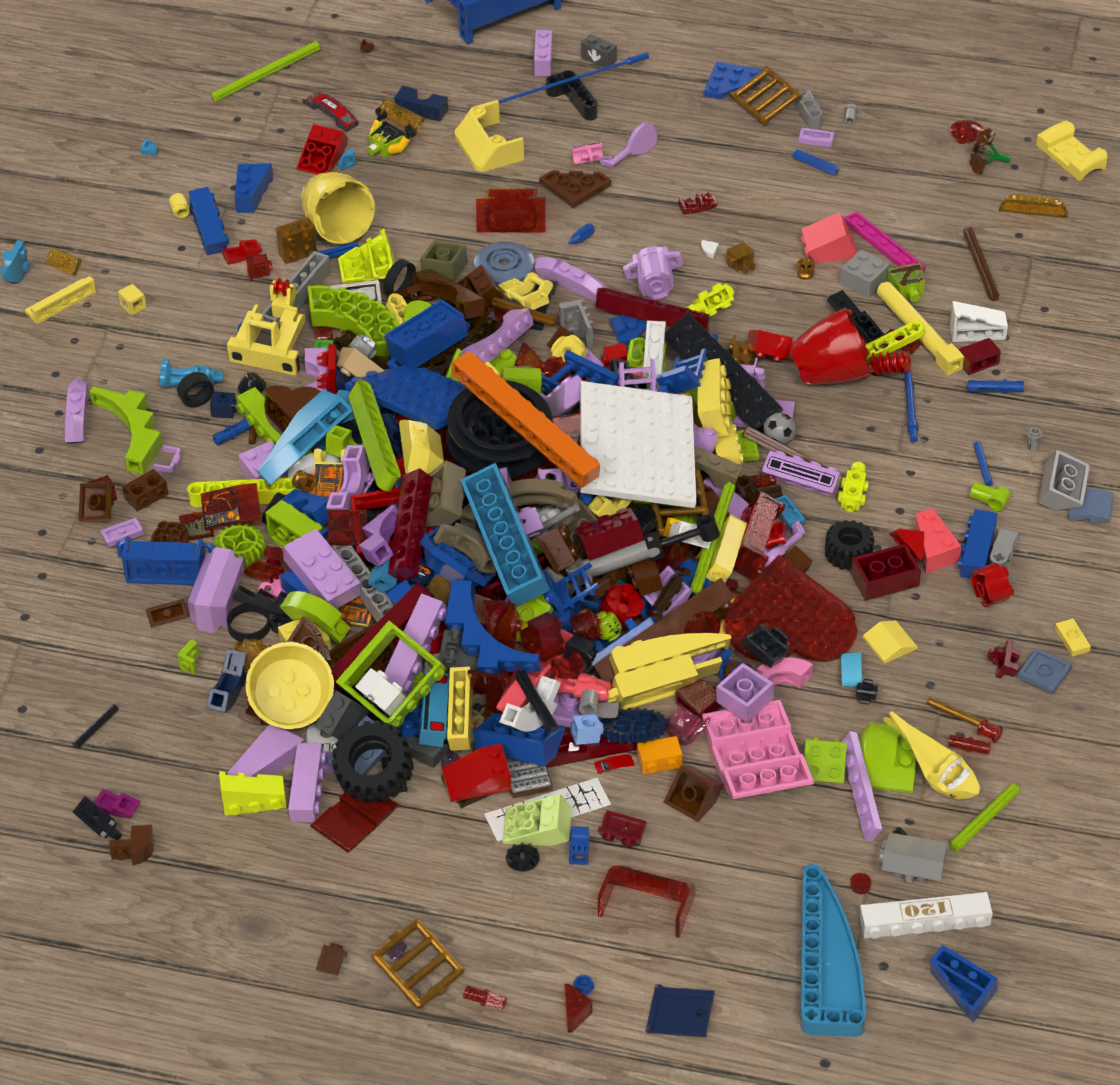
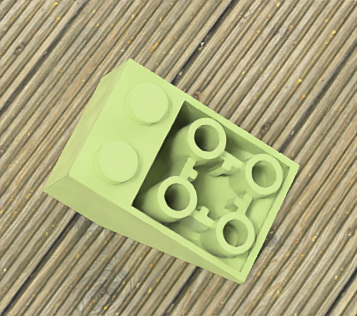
M561 794L506 808L502 842L504 844L519 845L523 842L527 845L531 843V845L553 846L569 842L571 805Z

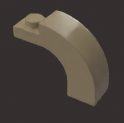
M456 523L454 526L445 524L440 526L433 538L435 544L444 542L448 546L464 552L472 559L477 570L480 572L496 573V567L482 534L460 523Z

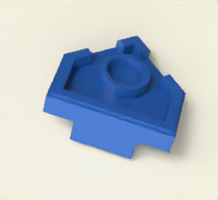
M625 315L609 318V324L619 344L629 345L630 340L640 338L647 329V322Z

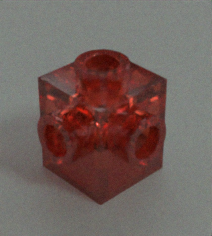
M557 356L550 357L544 362L542 372L545 376L551 378L566 365V361L563 362L562 356L558 358ZM568 373L565 376H563L559 381H563L567 377H569Z
M588 608L570 617L573 622L571 629L574 634L577 633L590 641L603 635L599 626L601 624L600 619L596 613L592 614Z

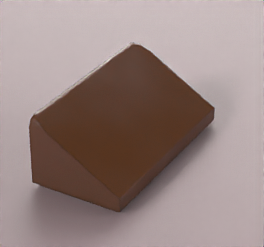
M184 599L147 608L145 611L151 628L189 618Z

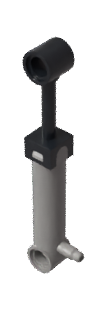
M703 515L696 520L697 528L662 540H660L656 531L644 535V541L590 561L588 559H577L576 563L566 567L565 570L567 575L590 562L592 567L586 571L592 584L593 577L649 558L652 561L664 558L663 547L700 535L702 541L711 542L720 536V531L713 515ZM582 574L578 575L579 585H584L585 582Z

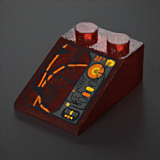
M257 483L236 485L201 493L205 531L225 529V527L230 528L232 524L238 526L239 523L241 525L248 523L249 526L262 525Z

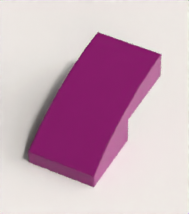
M102 789L94 803L109 815L131 819L140 804V800L124 793L118 796Z

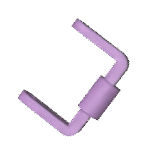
M163 445L162 451L175 453L170 466L153 464L152 469L171 473L181 459V450L179 447Z

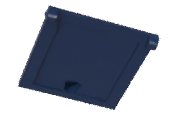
M656 984L646 1032L649 1034L706 1037L715 992L712 990L668 988Z

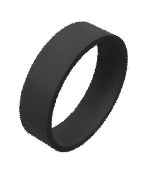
M404 259L396 261L390 267L385 277V293L390 296L413 286L412 273L416 272L415 265ZM407 266L403 283L393 292L394 283L399 272Z
M249 603L240 604L234 607L227 616L228 632L232 638L239 642L251 643L259 641L270 631V614L268 610ZM246 612H256L267 619L266 625L253 633H240L230 626L235 617Z

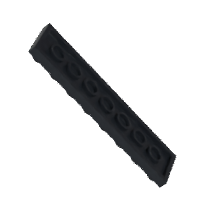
M689 312L665 332L664 341L683 360L700 355L701 350L704 348L707 350V360L720 358L721 365L726 367L727 376L725 377L730 380L731 389L728 391L731 395V402L734 404L735 413L747 426L760 431L770 415L783 411V408Z

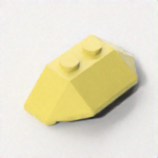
M400 420L399 427L405 473L407 474L420 468L427 474H431L444 463L440 435L426 423Z

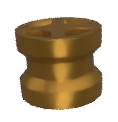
M810 258L799 259L797 262V276L803 280L811 279L814 276L815 262Z
M299 470L294 474L292 484L295 488L308 493L314 489L316 477L313 474H307L305 471Z

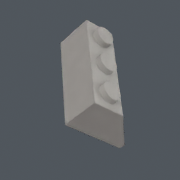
M1056 449L1045 464L1038 503L1053 510L1082 507L1090 465Z

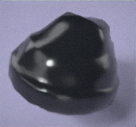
M248 372L240 380L238 393L242 394L254 387L261 393L266 389L267 383L257 373Z

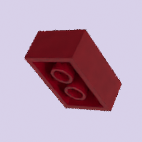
M631 508L619 509L613 515L600 516L596 521L584 522L579 525L580 527L575 528L582 549L589 561L644 541L638 519Z
M905 543L853 557L850 574L866 601L920 586L921 569Z

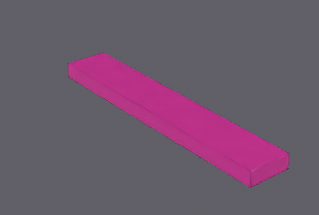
M855 211L843 218L849 228L898 267L920 263L922 272L925 271L924 264L859 212Z

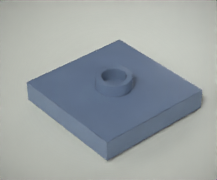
M1036 648L1018 672L1017 678L1053 695L1070 672L1072 664Z

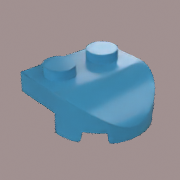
M17 240L12 251H4L2 258L5 259V265L1 267L2 279L14 283L22 281L26 272L30 269L24 241Z

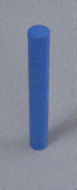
M975 442L973 445L985 485L990 487L993 485L984 452L981 443Z

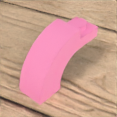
M788 657L772 668L762 664L757 668V672L773 682L774 686L790 684L801 689L812 678L813 664L802 659Z

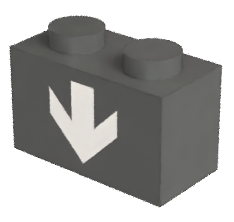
M590 34L581 42V58L603 68L613 65L617 61V45Z

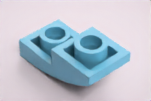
M861 652L841 654L842 686L856 687L858 683H862Z

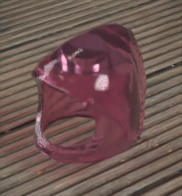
M678 703L677 712L672 717L666 719V730L670 737L677 736L679 745H688L702 733L711 719L707 717L705 720H702L687 710L681 703Z

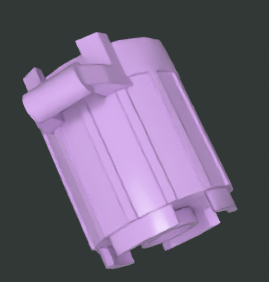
M652 246L642 249L637 255H632V262L623 266V271L626 279H638L639 290H641L644 297L649 296L653 300H660L667 297L671 289L673 290L674 279L672 270L683 265L684 262L679 251L670 252L667 246L663 248ZM631 268H635V273L631 272Z

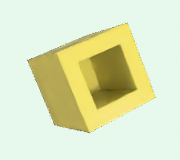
M131 284L118 291L120 305L129 314L134 315L146 308L145 296L135 285Z

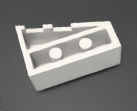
M952 301L950 319L952 342L980 341L987 338L991 340H1006L1008 324L1004 311Z

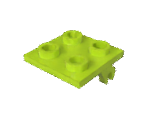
M814 737V740L806 739L804 759L815 782L844 784L847 743L839 742V739H835L834 742L818 740V737Z

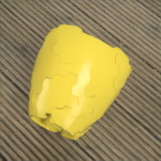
M321 173L311 177L302 189L301 200L304 215L310 219L315 227V231L325 240L335 244H349L355 242L356 239L368 231L374 218L375 201L368 187L358 180L342 173Z

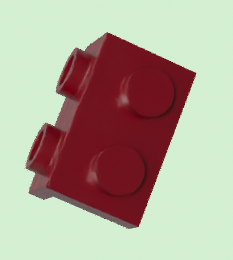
M606 810L602 826L598 828V833L606 841L613 842L615 839L622 841L621 844L628 847L640 846L647 822Z

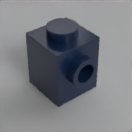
M213 391L210 402L211 416L233 419L235 412H238L236 409L235 393Z

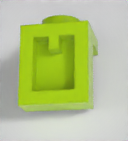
M191 639L177 654L179 668L193 675L197 672L195 661L200 656L198 642Z

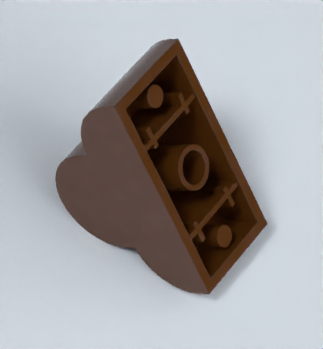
M281 385L270 386L264 389L267 416L284 433L296 413L321 391L309 386L299 387L294 390Z

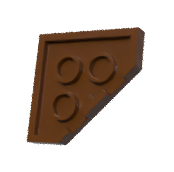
M552 170L539 177V181L543 186L573 208L612 185V180L601 172L583 174V171L559 173V170Z
M625 566L593 577L592 585L598 583L600 586L594 591L595 594L593 596L595 598L604 596L606 594L605 591L612 588L628 571L627 567ZM585 584L580 586L582 591L587 589ZM575 590L571 596L577 595ZM588 594L587 598H591L593 596L591 594Z

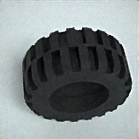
M365 721L362 726H358V724L352 726L353 730L350 732L346 730L342 734L344 738L338 739L336 742L337 749H333L332 753L334 758L332 760V767L344 792H347L353 799L357 797L358 801L363 803L369 800L370 804L377 803V800L385 802L388 801L387 797L399 795L398 790L405 789L407 786L406 780L409 781L411 779V770L414 768L411 750L402 733L398 729H394L391 724L385 723L383 726L381 721H374V724H370V721ZM382 749L391 754L389 765L378 774L362 775L354 769L357 759L368 750Z

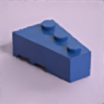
M944 945L940 947L930 960L931 974L970 1020L974 1022L998 991V978Z

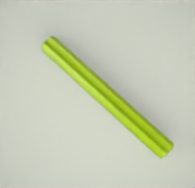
M1015 783L1010 784L950 841V848L956 852L959 851L1020 793V787Z

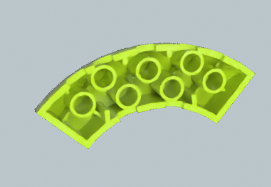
M324 285L307 286L312 327L327 326L345 331L349 329L359 336L365 334L376 343L374 350L377 352L375 355L390 358L384 335L398 327L399 324L396 321V317L387 311V308L382 303L369 299L368 295L358 291L354 293L344 287L334 289Z

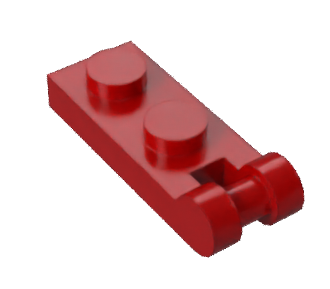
M786 520L767 525L765 542L768 549L779 543L781 545L787 543L788 526Z

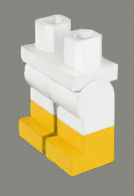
M668 517L663 536L671 537L695 529L697 526L696 524ZM700 535L681 541L708 549L711 542L702 541Z

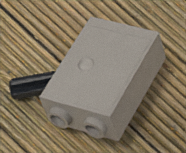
M897 827L893 833L889 832L887 840H883L879 855V862H882L881 870L894 872V876L897 878L902 877V874H904L907 883L913 882L914 876L917 877L919 882H924L925 879L941 881L948 843L908 836L901 827Z

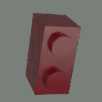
M990 338L958 349L964 355L963 370L967 375L998 365L1000 362L1001 350Z

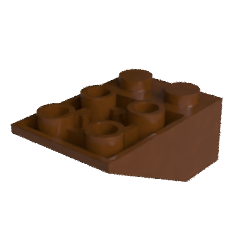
M482 264L457 282V284L483 297L486 304L485 309L492 307L491 303L494 297L504 298L492 276ZM441 298L452 307L457 308V306L453 302Z

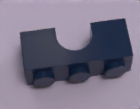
M402 86L394 97L395 111L441 122L448 111V97L432 93L428 99L421 100L418 99L417 89Z

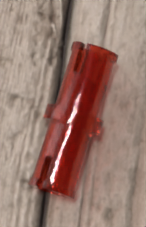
M951 734L948 747L966 750L967 753L972 751L989 755L991 742Z

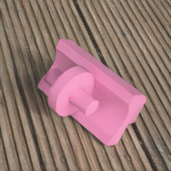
M601 142L571 147L574 165L586 162L593 163V161L601 160V157H603Z

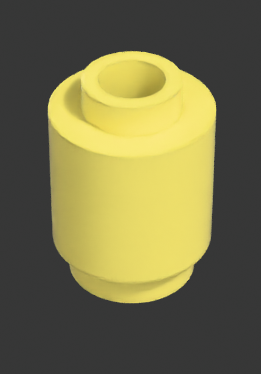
M181 193L172 195L169 198V204L173 214L178 218L187 217L190 208L185 196Z

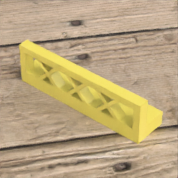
M90 276L85 279L83 278L25 309V313L36 324H39L96 293L94 279Z

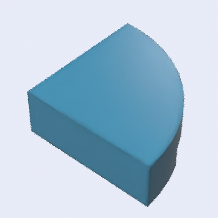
M145 139L140 148L141 154L157 156V146L151 140Z
M353 149L348 150L341 156L338 163L340 170L356 165Z

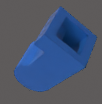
M572 826L569 864L588 865L589 827ZM574 854L585 855V857L577 859L574 857Z

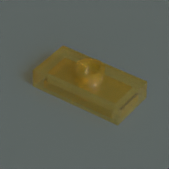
M51 247L45 263L76 276L82 259Z

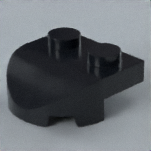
M765 624L758 625L755 631L745 636L741 642L748 651L754 653L770 668L780 663L791 648L788 645L789 638L784 632L776 627L772 629L766 628Z

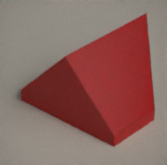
M898 528L889 533L898 545L906 543L916 562L923 559L924 531Z

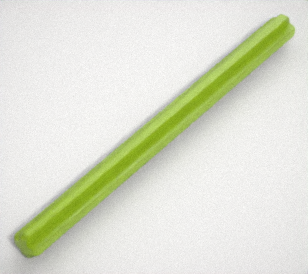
M314 41L212 92V100L216 102L320 50V44Z
M727 482L724 485L714 515L720 533L735 491V485L731 482ZM719 537L711 541L709 549L703 548L690 587L694 594L702 591Z

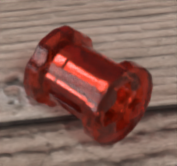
M984 718L978 727L977 735H984L992 739L993 743H997L1004 728L1002 726L997 727Z

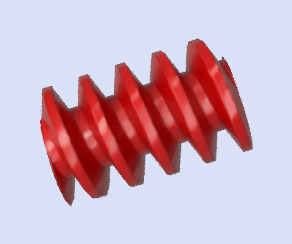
M901 350L900 356L897 355L896 351L893 352V356H890L889 351H887L885 357H883L882 352H879L878 357H876L875 353H872V367L876 375H881V373L887 375L889 372L895 374L896 371L902 373L903 370L905 373L910 372L911 355L909 350L907 355Z

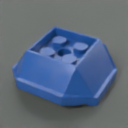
M440 526L426 534L420 542L424 548L426 565L451 583L452 580L472 581L474 587L479 585L485 587L499 576L497 571L495 574L478 571L472 559L464 552L452 548L444 542L435 544L433 538Z

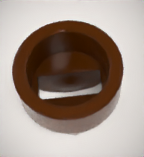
M363 39L360 50L361 52L370 53L374 49V45L370 40Z

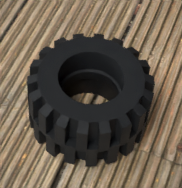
M856 520L836 522V525L830 526V530L827 531L825 556L834 567L838 566L841 570L848 569L847 571H851L853 557L873 552V532L869 530L867 525L864 526L862 522L857 523Z

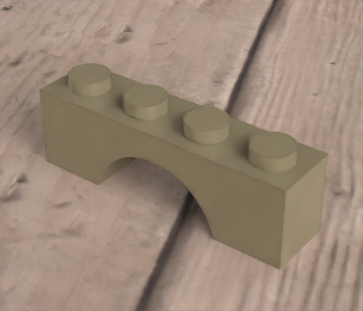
M694 446L695 467L709 474L715 487L723 489L727 482L736 485L743 466Z

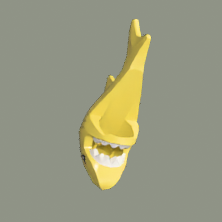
M893 711L889 712L890 718H883V721L907 740L924 777L936 792L958 800L972 798L979 794L981 787L978 780L961 755L949 750L931 737L915 729Z

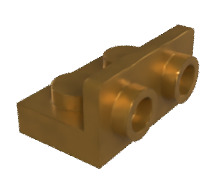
M733 335V342H729V352H732L730 355L739 364L754 365V352L749 351V342H737L736 335Z

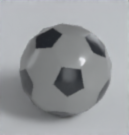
M782 412L774 413L766 419L763 425V432L765 435L785 445L793 440L796 434V424L788 414Z

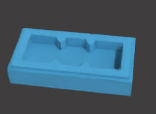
M787 494L770 501V506L782 521L786 520L788 530L792 529V524L798 520L801 525L805 524V517Z

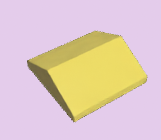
M880 621L863 635V639L884 664L918 649V646L897 621Z

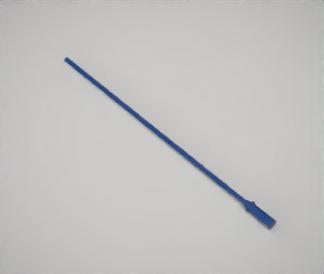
M646 52L637 56L628 57V59H626L623 62L613 64L604 68H600L588 73H584L572 78H568L556 83H552L498 101L500 104L512 99H516L528 94H532L544 89H548L624 64L632 65L633 63L649 59V54Z

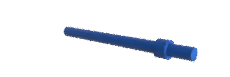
M910 369L909 373L904 372L909 421L907 423V430L910 433V441L917 442L919 428L915 416Z

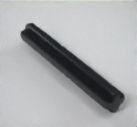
M523 669L517 671L515 678L547 732L556 731L558 725L526 671Z

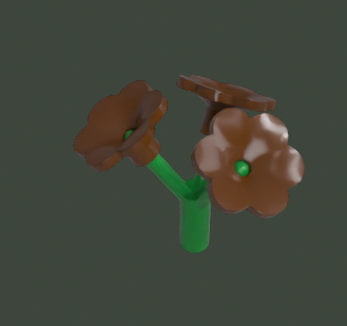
M986 128L977 134L970 156L972 170L979 175L983 174V169H985L987 162L997 159L1009 163L1011 160L1010 156L998 153L992 144L996 133L990 128ZM982 146H990L993 152L986 150L985 147ZM976 153H986L993 157L988 159H982V157L980 155L977 156Z

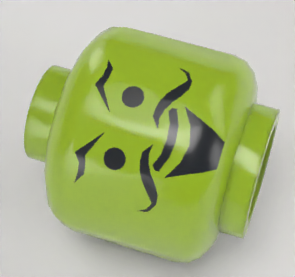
M602 611L595 616L596 620L593 622V628L600 639L609 642L620 636L622 624L615 613Z

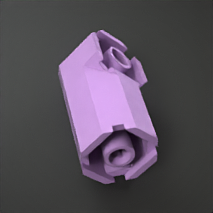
M216 547L211 553H206L188 600L190 620L196 624V628L200 631L216 632L218 627L223 625L224 628L227 626V616L232 610L231 605L234 600L233 595L240 584L245 570L243 558L234 556L235 552L231 549Z

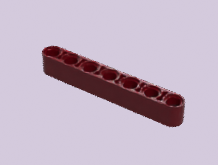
M609 288L597 289L596 308L645 321L666 322L665 326L672 327L689 312L708 332L710 315Z
M420 583L415 584L331 668L334 687L340 692L344 691L336 681L388 621L404 631L420 595L424 594L434 598V595Z

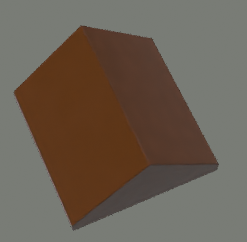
M112 481L80 484L79 521L108 523L110 521Z

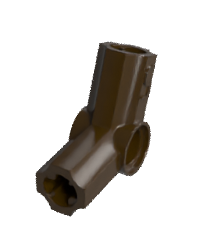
M746 475L740 476L736 482L743 498L750 505V510H758L765 503L783 496L780 484L758 488L751 476Z

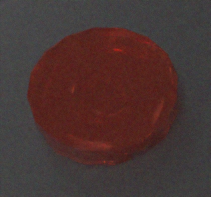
M702 611L697 613L693 620L690 619L684 629V634H719L721 622L711 611Z

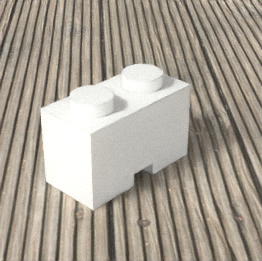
M371 668L355 687L391 716L406 698L401 693L403 689L395 682L390 684L387 681L389 677L381 670L376 672Z

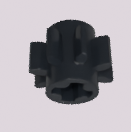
M863 679V683H858L856 697L861 698L860 703L870 704L871 700H876L878 685H873V680Z

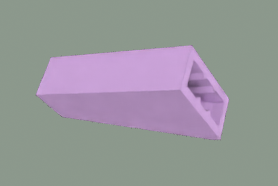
M269 724L228 771V775L237 776L238 773H245V776L257 777V774L274 775L295 760L297 743H304V739Z

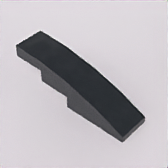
M240 585L233 595L253 606L287 615L280 608L288 596L283 591L276 597L262 588L255 594Z

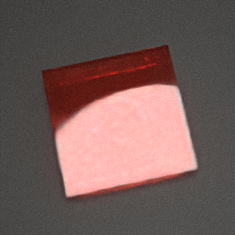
M327 510L328 544L330 546H359L368 539L362 529L367 525V510Z

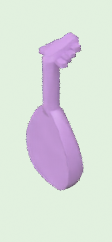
M648 122L640 123L633 130L626 148L614 158H611V156L601 157L600 164L614 169V165L627 155H640L650 151L657 142V133L654 126Z
M799 520L792 524L793 536L786 540V544H779L769 551L765 546L758 550L761 555L752 560V566L755 571L776 561L787 549L802 538L805 531Z

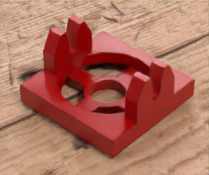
M328 344V352L317 354V359H319L318 365L328 367V374H321L316 377L317 387L331 389V393L336 395L337 351L335 344Z

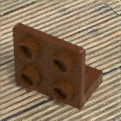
M561 521L556 524L554 529L536 538L555 573L576 563L580 555L578 544L576 541L573 542L569 536L571 532L566 524L563 525Z

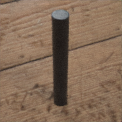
M113 704L72 743L73 746L79 749L119 708Z

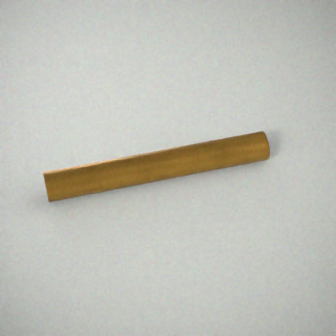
M931 697L927 701V705L981 729L985 724V721Z

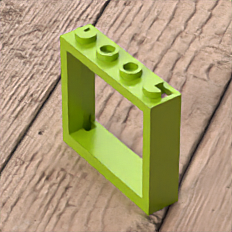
M388 621L339 677L336 683L384 724H391L395 729L402 725L404 718L409 712L415 710L418 701L430 692L431 686L443 677L446 668L428 651L392 622ZM397 636L433 665V668L388 718L351 687Z

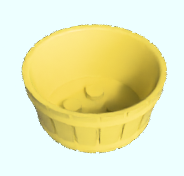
M297 642L277 643L263 650L253 660L246 677V693L254 712L266 723L282 729L302 728L320 718L331 700L334 692L333 674H331L330 666L324 660V657L308 645Z

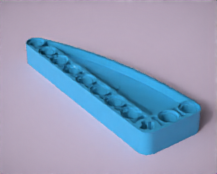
M809 864L803 870L801 1030L808 1035L858 1037L864 1033L866 1007L863 977L857 948L846 915L829 880L820 866Z

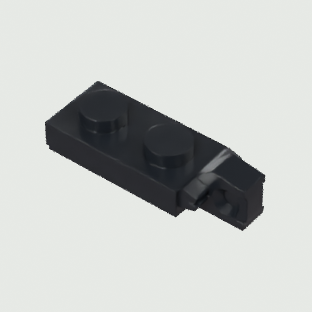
M84 796L73 810V813L98 835L104 838L110 836L115 840H119L123 834L114 828L117 825L114 819L89 797Z

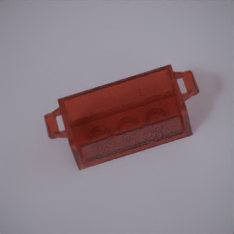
M762 491L757 494L742 512L740 520L747 523L733 567L734 571L753 582L757 581L764 573V566L769 559L764 554L770 531L773 522L785 509L783 502Z

